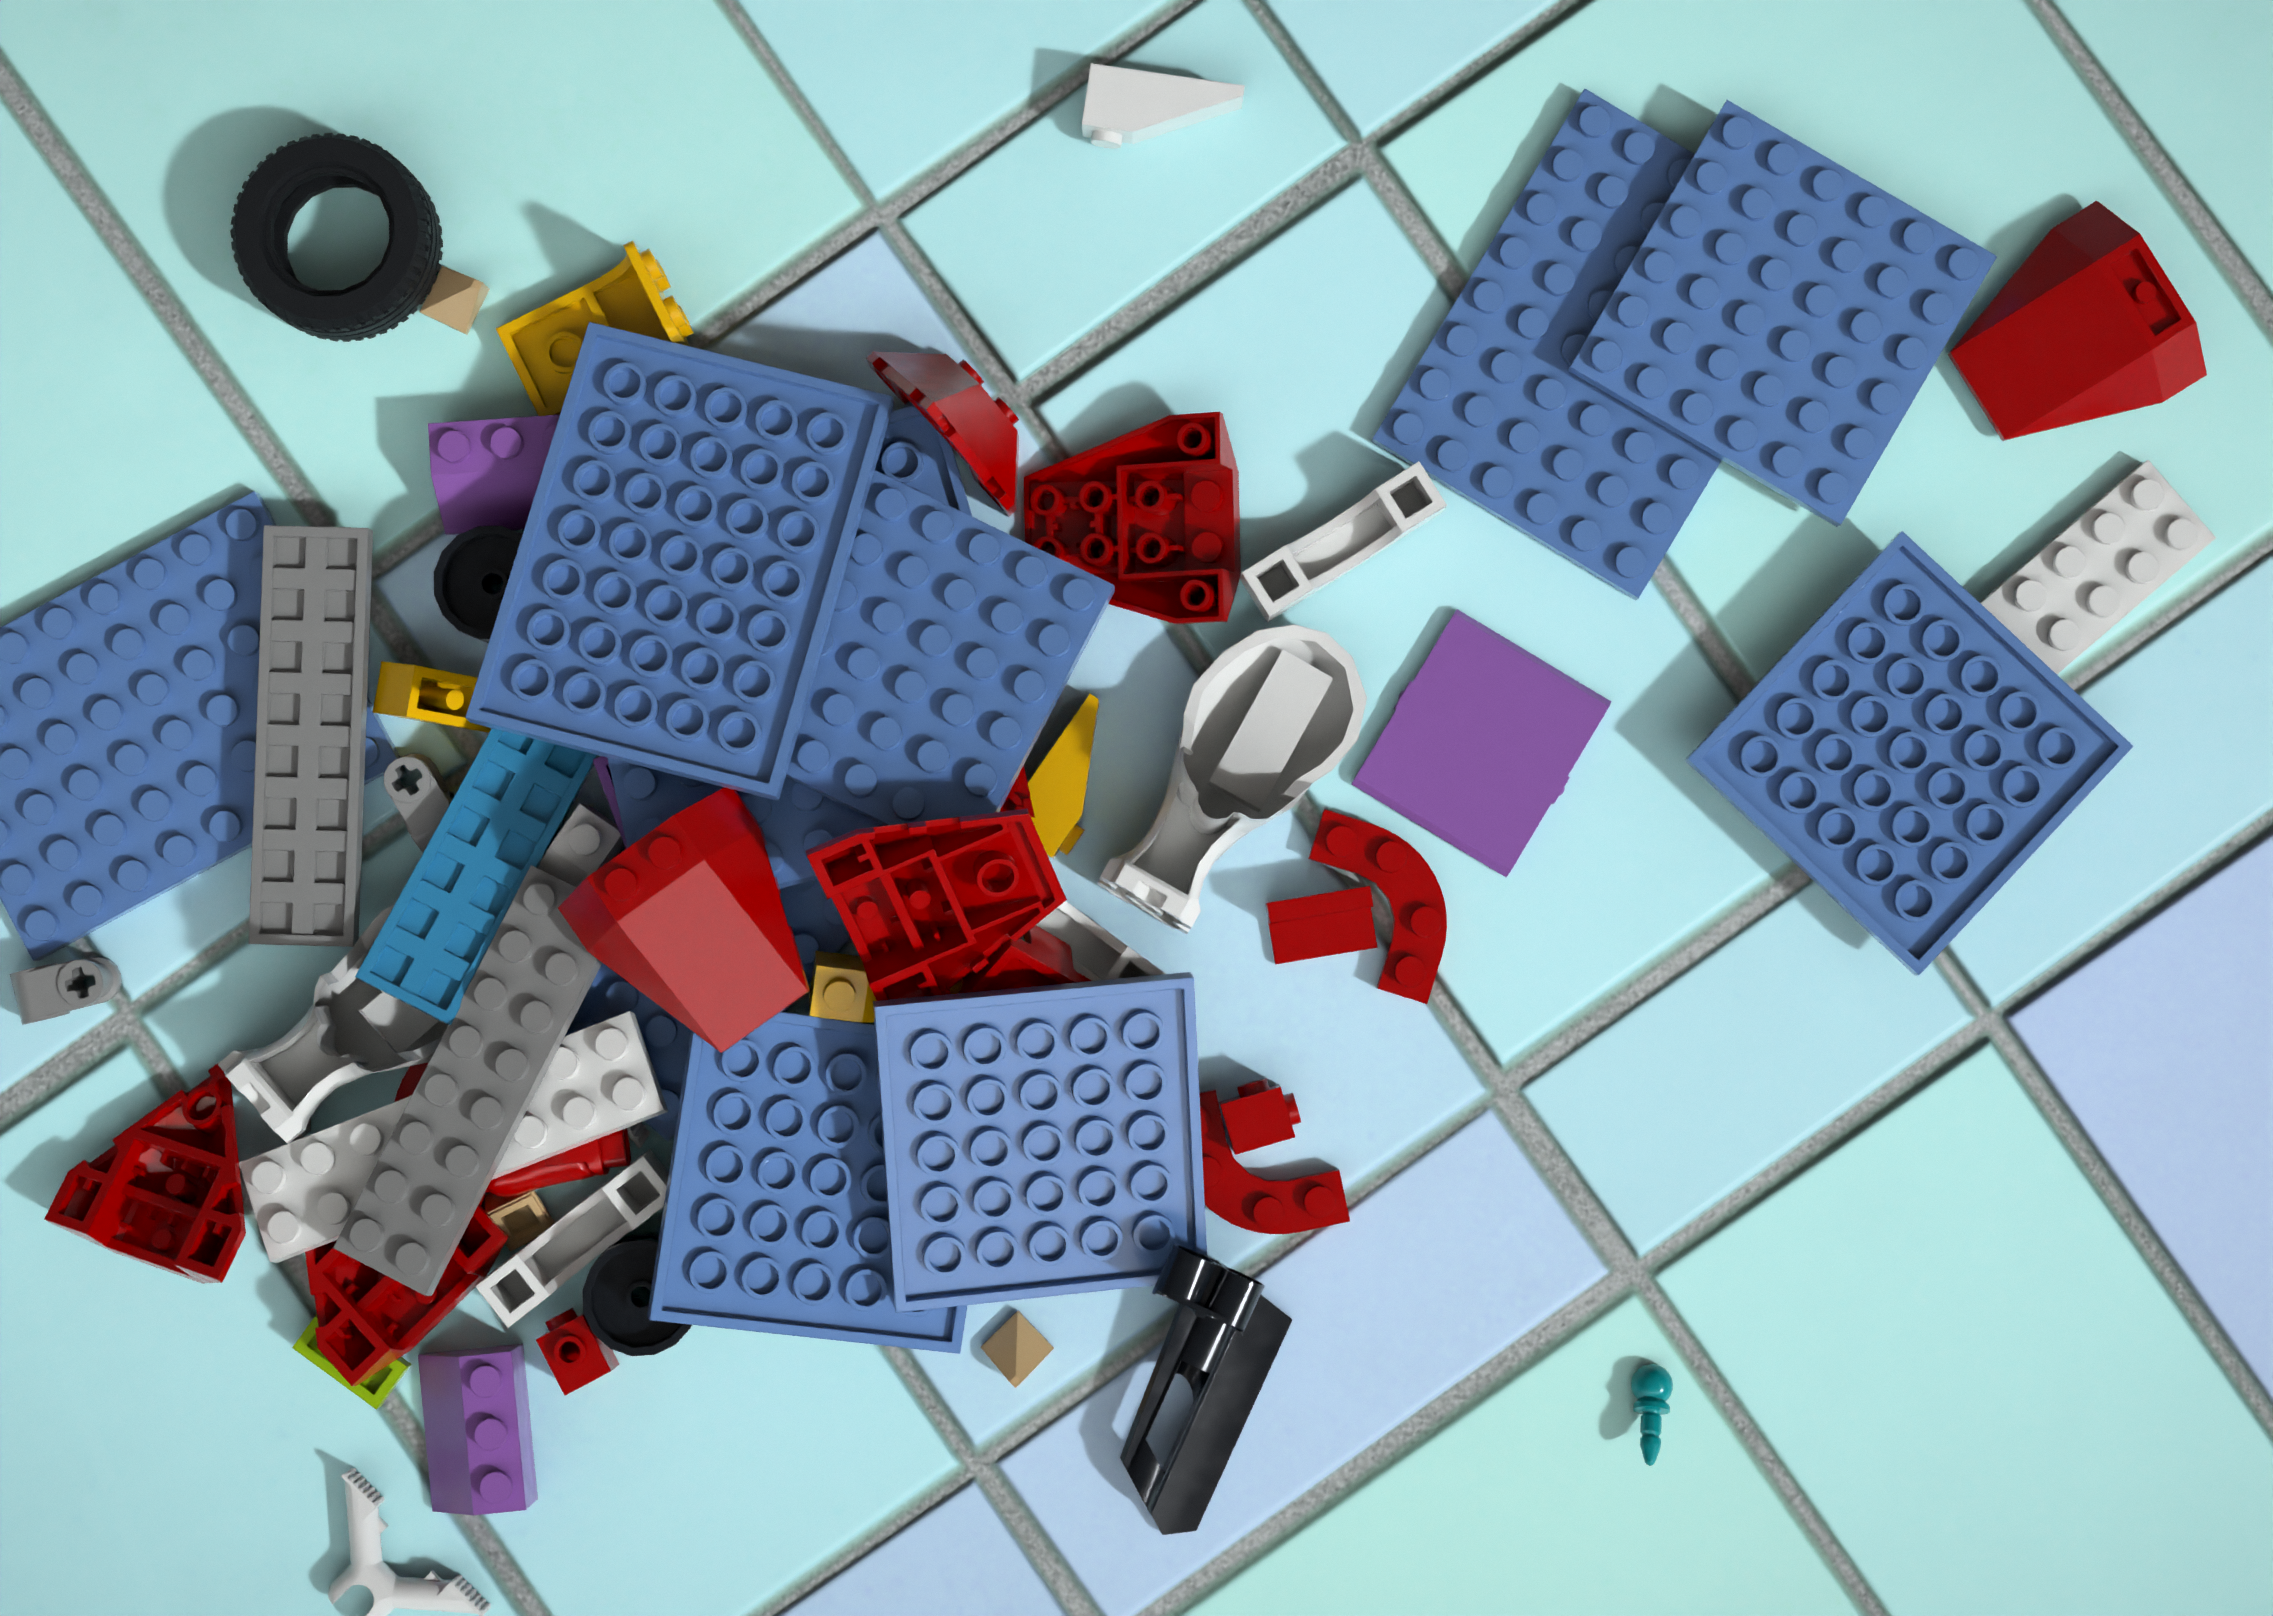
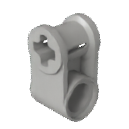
M411 753L395 759L388 765L384 773V786L402 815L412 839L419 849L424 852L455 794L449 789L436 764L429 757L423 754ZM404 765L409 771L418 768L421 772L422 778L416 782L419 791L414 785L404 787L400 779L406 775Z
M104 957L73 960L61 964L53 963L10 974L22 1025L70 1014L72 1010L107 1002L115 997L122 984L118 966ZM94 975L96 985L86 988L84 978Z

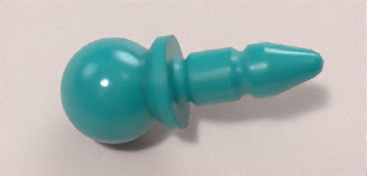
M1647 1364L1640 1367L1634 1373L1631 1380V1389L1637 1399L1633 1404V1411L1643 1414L1641 1415L1640 1433L1642 1434L1640 1438L1641 1451L1646 1465L1652 1466L1656 1462L1661 1448L1659 1435L1662 1429V1417L1660 1415L1670 1413V1406L1666 1401L1672 1394L1673 1381L1665 1368L1656 1364Z

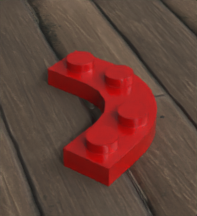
M1324 809L1308 859L1357 874L1374 883L1387 898L1393 916L1391 941L1376 989L1427 1004L1442 958L1447 932L1445 901L1436 876L1420 853L1398 835L1374 824Z
M1216 1090L1199 1092L1205 1205L1211 1211L1233 1225L1265 1234L1298 1233L1350 1221L1339 1169L1288 1180H1267L1249 1173L1234 1159L1226 1141Z

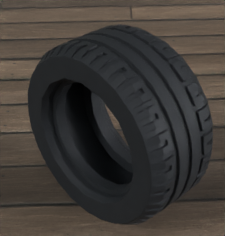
M324 133L323 136L312 134L309 138L307 136L301 137L297 142L293 140L287 142L285 147L280 146L276 149V153L273 154L271 152L268 154L264 162L260 161L257 165L258 169L248 175L250 178L248 181H244L242 185L243 191L239 192L236 198L238 202L234 204L233 212L235 216L231 219L233 228L230 230L231 238H233L231 246L235 252L233 257L238 264L239 274L243 276L242 280L250 288L251 293L258 298V301L294 328L308 335L316 336L319 339H329L336 342L339 340L343 342H350L351 340L362 341L366 337L371 339L376 337V334L382 335L387 333V330L390 328L392 330L399 326V322L408 320V316L418 310L416 307L424 303L426 294H430L432 290L431 285L432 283L435 284L437 279L436 273L440 271L441 264H439V260H442L443 255L441 251L443 247V239L441 238L442 227L439 225V216L436 213L431 197L417 178L397 158L381 146L372 144L364 138L360 140L357 136H346L341 133H337V135ZM357 187L379 196L389 218V243L381 263L364 281L343 290H316L302 284L296 278L288 259V233L296 213L312 197L332 188Z

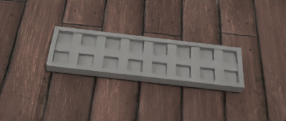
M264 525L248 944L354 947L359 939L373 530L369 528Z
M532 865L461 1000V1006L457 1015L444 1032L333 1247L425 1296H432L602 965L601 961L585 949L558 909L577 887Z

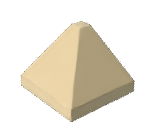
M442 266L420 313L468 335L490 289L481 281Z
M535 1190L507 1198L499 1197L492 1193L485 1195V1211L509 1236L505 1244L510 1252L531 1242L555 1223Z
M1018 1310L981 1346V1349L1016 1388L1054 1347Z

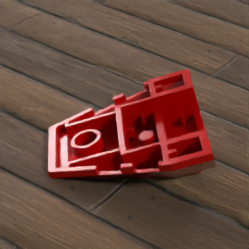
M724 787L674 814L586 877L558 907L585 949L591 955L721 1053L728 1050L810 991L791 926L788 925L779 895L781 891L778 880L773 875L765 847L767 843L763 829L736 790Z
M1027 809L855 829L805 851L827 899L832 898L865 968L869 986L877 1001L951 994L949 989L970 971L973 970L977 973L989 964L988 957L1010 939L1016 942L1067 900Z

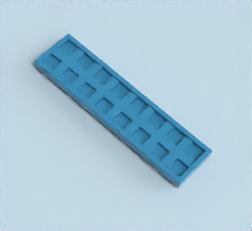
M492 728L355 977L447 1025H451L461 1007V1000L530 866L539 867L543 856L553 842L594 766L593 759L598 758L599 755Z

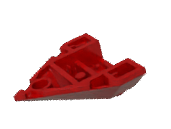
M873 351L866 358L870 368L904 405L908 401L911 402L969 465L972 476L978 485L1010 517L1017 508L1019 435L1017 429L1013 426L1019 419L999 397L994 401L981 386L984 383L982 378L964 359L957 364L947 354Z
M218 1063L208 1070L210 1076L187 1093L181 1089L112 1139L115 1145L90 1163L83 1160L69 1170L44 1220L130 1259L202 1284L222 1283L246 1235L232 1087L231 1082L225 1076Z
M478 1205L432 1296H425L334 1249L333 1247L337 1240L305 1252L310 1294L314 1295L318 1327L315 1328L318 1349L351 1386H357L411 1351L487 1276L509 1236Z

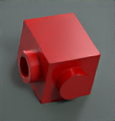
M1267 1078L1237 1087L1239 1096L1219 1102L1235 1155L1295 1138L1292 1125L1301 1123L1293 1093L1283 1095L1279 1084L1269 1087Z
M573 1307L546 1321L545 1324L549 1331L536 1339L564 1396L611 1372L619 1365L613 1350L593 1334L584 1313L577 1316Z

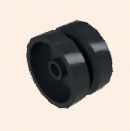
M477 526L457 535L441 552L434 570V596L442 615L458 631L489 643L522 538L521 533L503 526ZM503 580L502 589L498 593H492V583L498 584Z
M654 1233L629 1235L609 1246L590 1268L582 1290L583 1313L593 1334L610 1349L629 1356L658 1354L676 1345L692 1326L689 1324L649 1320L647 1318L649 1303L643 1305L641 1298H632V1291L640 1286L648 1288L651 1292L659 1235Z

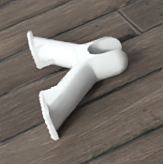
M356 1468L349 1469L341 1476L345 1480L351 1564L329 1587L328 1599L332 1605L351 1586L363 1585L371 1591L374 1599L373 1607L365 1616H388L395 1608L470 1613L483 1616L491 1608V1603H486V1599L481 1598V1594H477L476 1589H472V1584H467V1580L463 1579L462 1575H457L453 1580H442L432 1570L425 1578L399 1577L382 1560L381 1533L389 1526L379 1516V1506L385 1501L384 1496H380V1492H375V1487H371L370 1482H366V1478L361 1477V1473H356Z

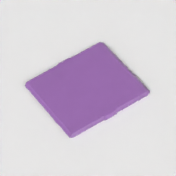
M1456 609L1413 682L1410 681L1405 690L1400 692L1399 700L1393 708L1395 712L1355 776L1352 785L1504 877H1507L1550 805L1555 804L1557 798L1563 794L1565 785L1570 778L1568 776L1610 707L1611 701Z

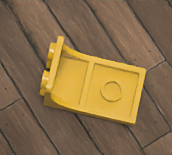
M633 240L624 244L623 246L627 253L626 257L606 274L496 328L538 416L560 415L589 322L690 346L686 337L694 334L693 329L673 295L665 297L663 291L671 288V285L659 261L655 259L649 248L641 252Z

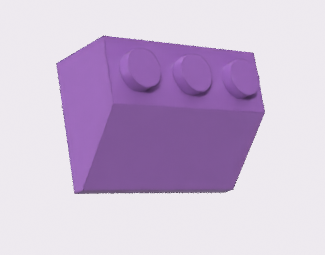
M560 415L428 423L431 477L445 534H461L477 526H503L511 530H524Z
M523 1343L419 1354L418 1363L432 1512L474 1516L527 1510L538 1500Z

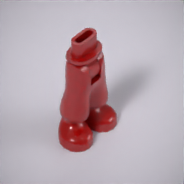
M622 1129L490 1181L485 1193L491 1192L494 1195L505 1198L513 1197L551 1185L583 1180L597 1175L604 1176L609 1173L610 1168L630 1166L631 1151L628 1129ZM484 1193V1195H483V1197H482V1199H481V1201H480V1203H479L480 1206L482 1205V1203H483V1201H484L485 1193Z

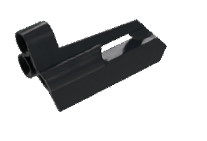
M1177 1244L1173 1245L1152 1294L1165 1296L1178 1302L1179 1305L1120 1456L1133 1484L1162 1535L1197 1530L1292 1322V1318L1261 1295L1265 1285L1225 1266L1219 1260ZM1175 1374H1181L1190 1384L1193 1393V1403L1163 1468H1161L1146 1438Z

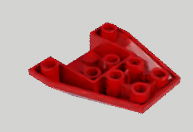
M2098 201L2093 202L2050 229L1947 354L2002 441L2160 404L2207 375L2197 323L2141 234Z
M1207 412L1169 415L1024 477L1025 542L1113 584L1115 592L1108 604L1174 624L1227 622L1241 576L1239 471L1223 413Z

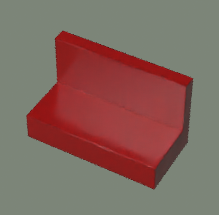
M1366 886L1265 903L1275 965L1378 948L1371 907L1374 906L1371 887Z

